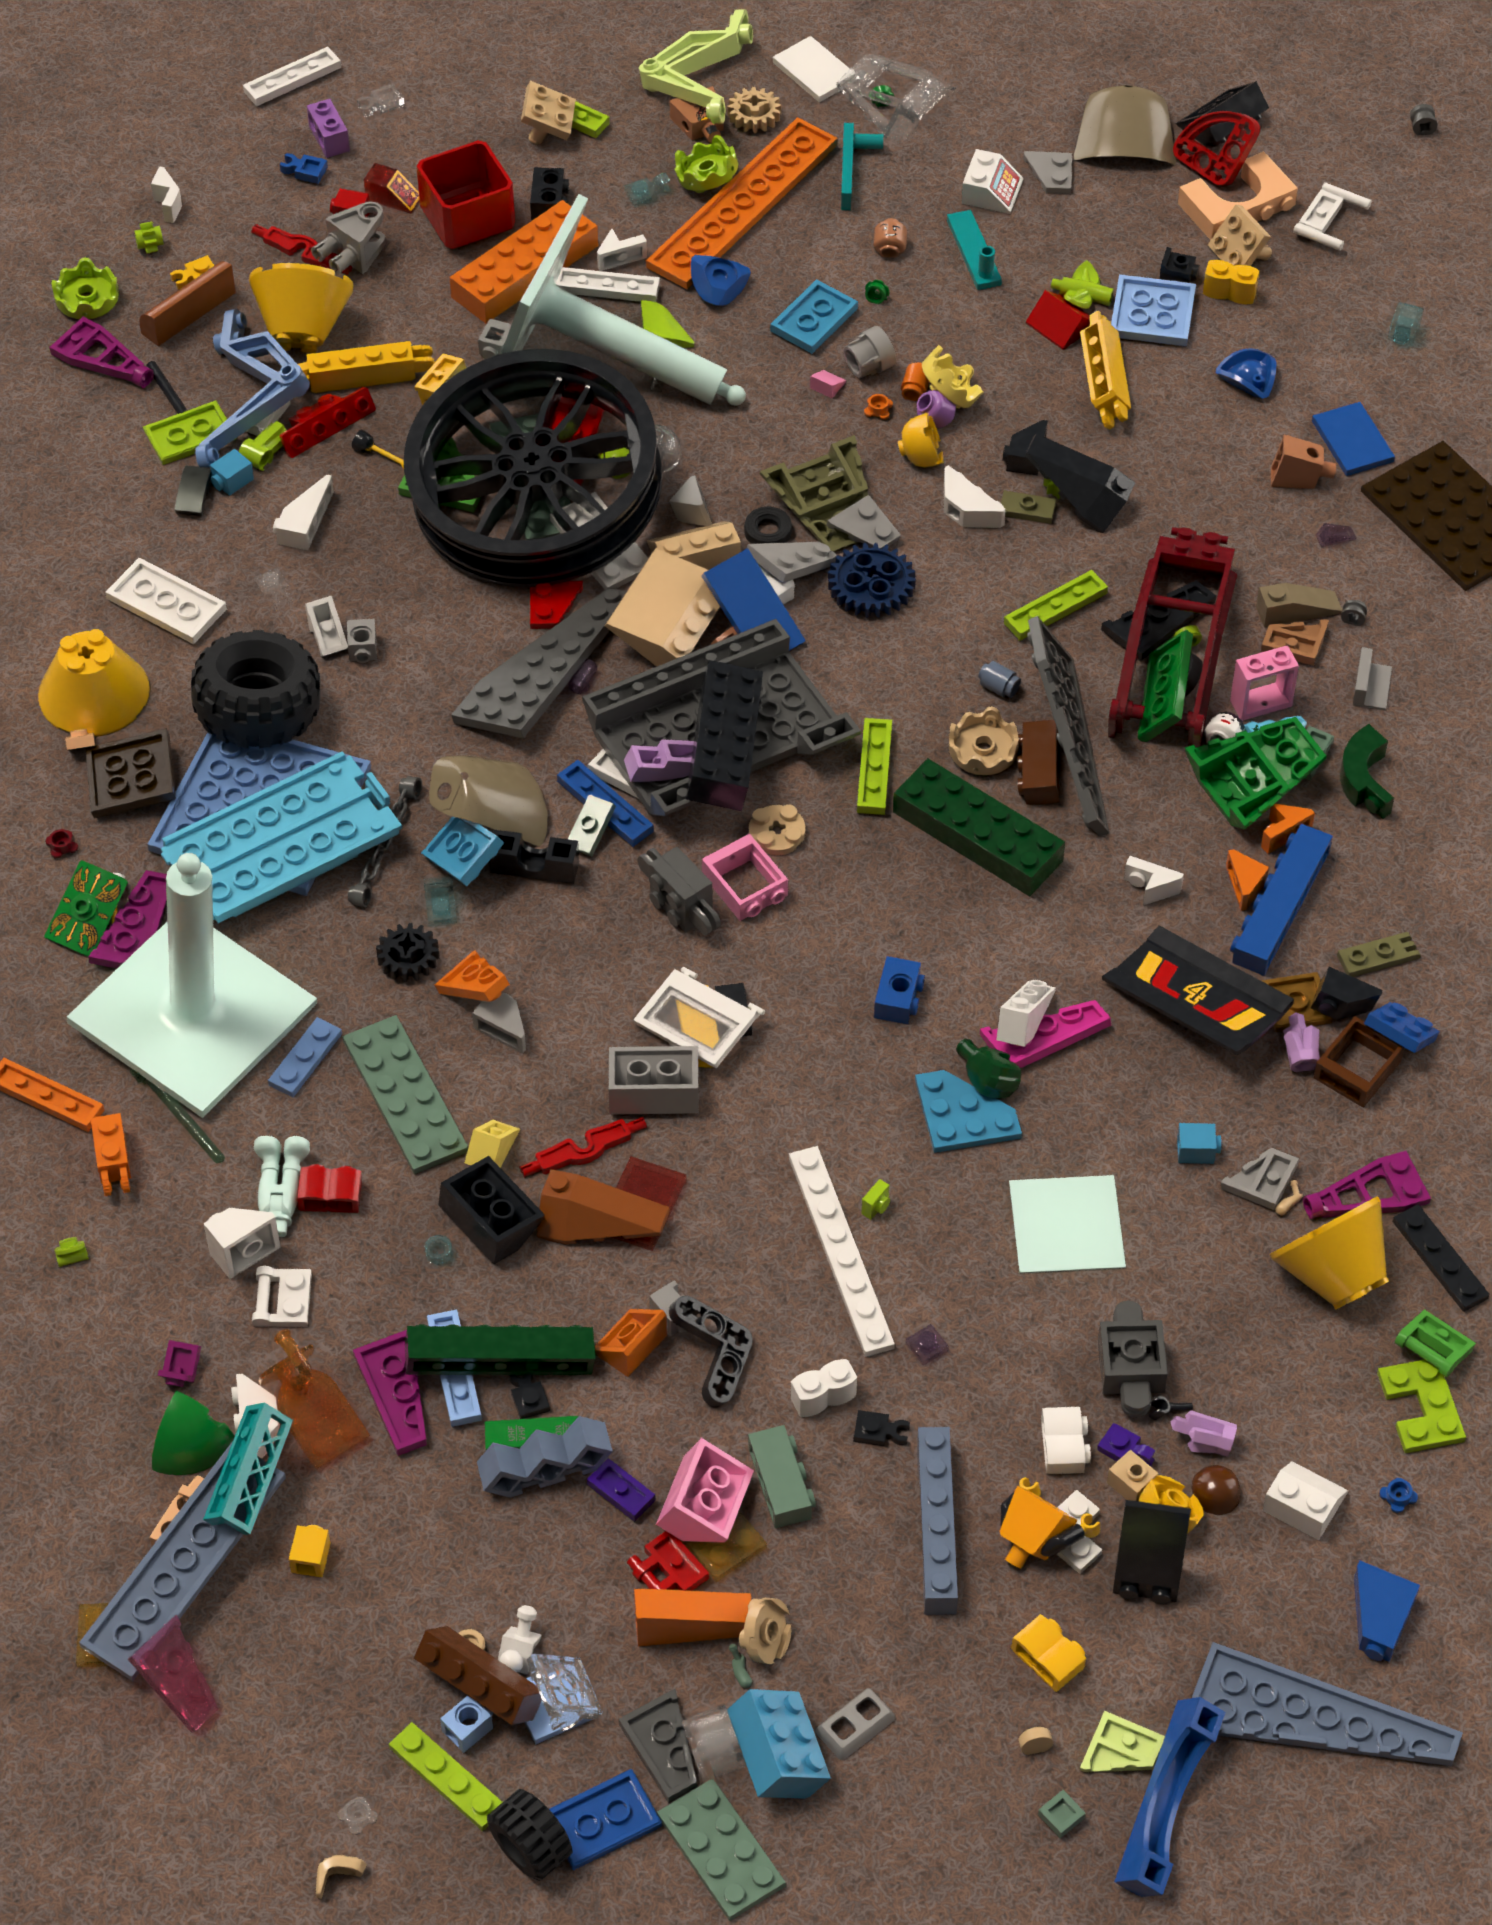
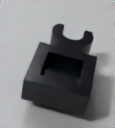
M528 1374L523 1378L509 1375L512 1385L518 1387L511 1389V1396L520 1419H526L550 1411L541 1381L531 1383L533 1374Z
M858 1410L853 1442L884 1446L885 1439H891L897 1445H907L908 1437L897 1434V1431L909 1430L910 1422L897 1420L894 1423H889V1414Z

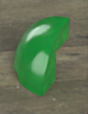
M176 1391L164 1413L156 1435L152 1454V1470L168 1475H188L209 1469L223 1455L234 1440L235 1435L225 1423L213 1420L208 1415L209 1409L206 1406Z

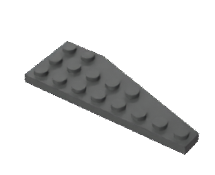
M607 588L479 680L451 716L454 724L524 738L610 631L605 627V624L627 591Z
M1036 616L1028 620L1030 632L1027 633V636L1034 648L1032 660L1036 668L1039 669L1052 715L1059 732L1057 733V739L1065 751L1078 797L1084 811L1082 814L1083 821L1088 829L1092 828L1098 836L1106 835L1109 833L1074 659L1043 621Z

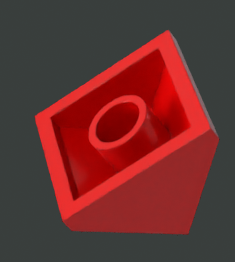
M1045 290L1027 318L1026 324L1064 350L1081 337L1080 331L1090 326V316L1077 306L1066 301L1062 295Z

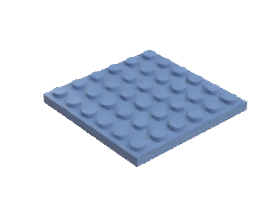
M207 733L175 792L176 799L170 801L147 844L148 850L161 854V848L164 847L162 838L339 752L293 739L282 745H271L270 748L259 749V747L250 746L249 748L237 747L234 743L229 742L227 744L217 739L216 734ZM351 756L364 773V778L356 781L362 787L367 778L366 774L371 770V761ZM315 878L289 891L307 896Z

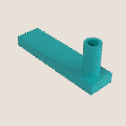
M844 123L841 210H851L853 149H883L884 134L854 133V123Z
M966 210L947 214L948 225L976 289L981 290L1001 286L1002 279L994 263L995 249L986 245L972 211Z

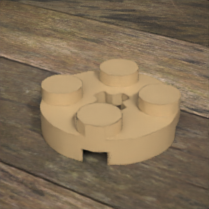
M793 805L767 806L758 808L753 812L752 819L749 822V834L765 853L776 856L786 855L796 850L797 846L803 842L805 838V822ZM774 826L783 828L781 834H775V831L770 830Z
M762 1598L752 1599L749 1602L744 1629L739 1634V1644L741 1648L747 1650L749 1657L757 1663L773 1664L775 1663L773 1660L775 1658L781 1659L788 1649L791 1638V1624H786L784 1614H789L787 1606L779 1599Z

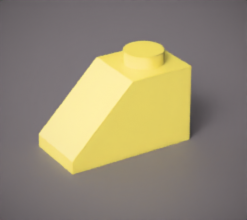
M491 1120L473 1129L464 1163L473 1165L490 1156L501 1168L520 1129L496 1120Z

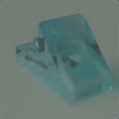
M452 876L423 879L428 927L456 924L457 917Z

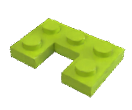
M1427 1360L1378 1368L1377 1374L1386 1400L1416 1394L1424 1417L1396 1422L1395 1427L1404 1453L1465 1442V1432L1445 1376L1439 1373V1368Z

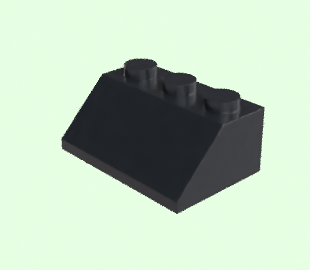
M1257 81L1226 90L1175 124L1184 130L1197 118L1217 111L1242 113L1257 121L1262 118L1261 113L1269 109V106ZM1223 122L1215 124L1202 131L1195 139L1204 146L1213 144L1214 147L1227 141L1226 136L1232 132L1236 123Z
M490 1156L446 1179L440 1185L438 1205L493 1264L517 1252L545 1218V1214Z

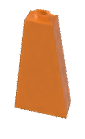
M634 1589L638 1647L738 1638L740 1632L744 1629L751 1594Z

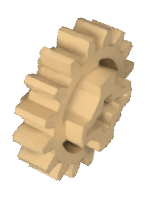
M752 87L751 91L743 88L742 94L735 92L734 98L729 99L730 123L735 122V128L743 126L744 132L753 129V132L757 133L760 128L765 132L767 131V126L774 128L775 122L780 121L779 97H774V92L772 91L765 93V88H762L760 91H757L755 87Z

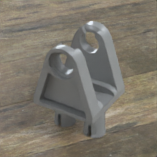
M365 202L327 217L326 238L311 248L314 258L322 262L334 252L338 255L329 260V266L332 270L336 271V274H340L350 265L364 274L386 244L385 234L376 231L384 218L382 206L376 202ZM373 211L377 213L373 218L364 216L367 213H373ZM371 237L379 238L376 242H369Z

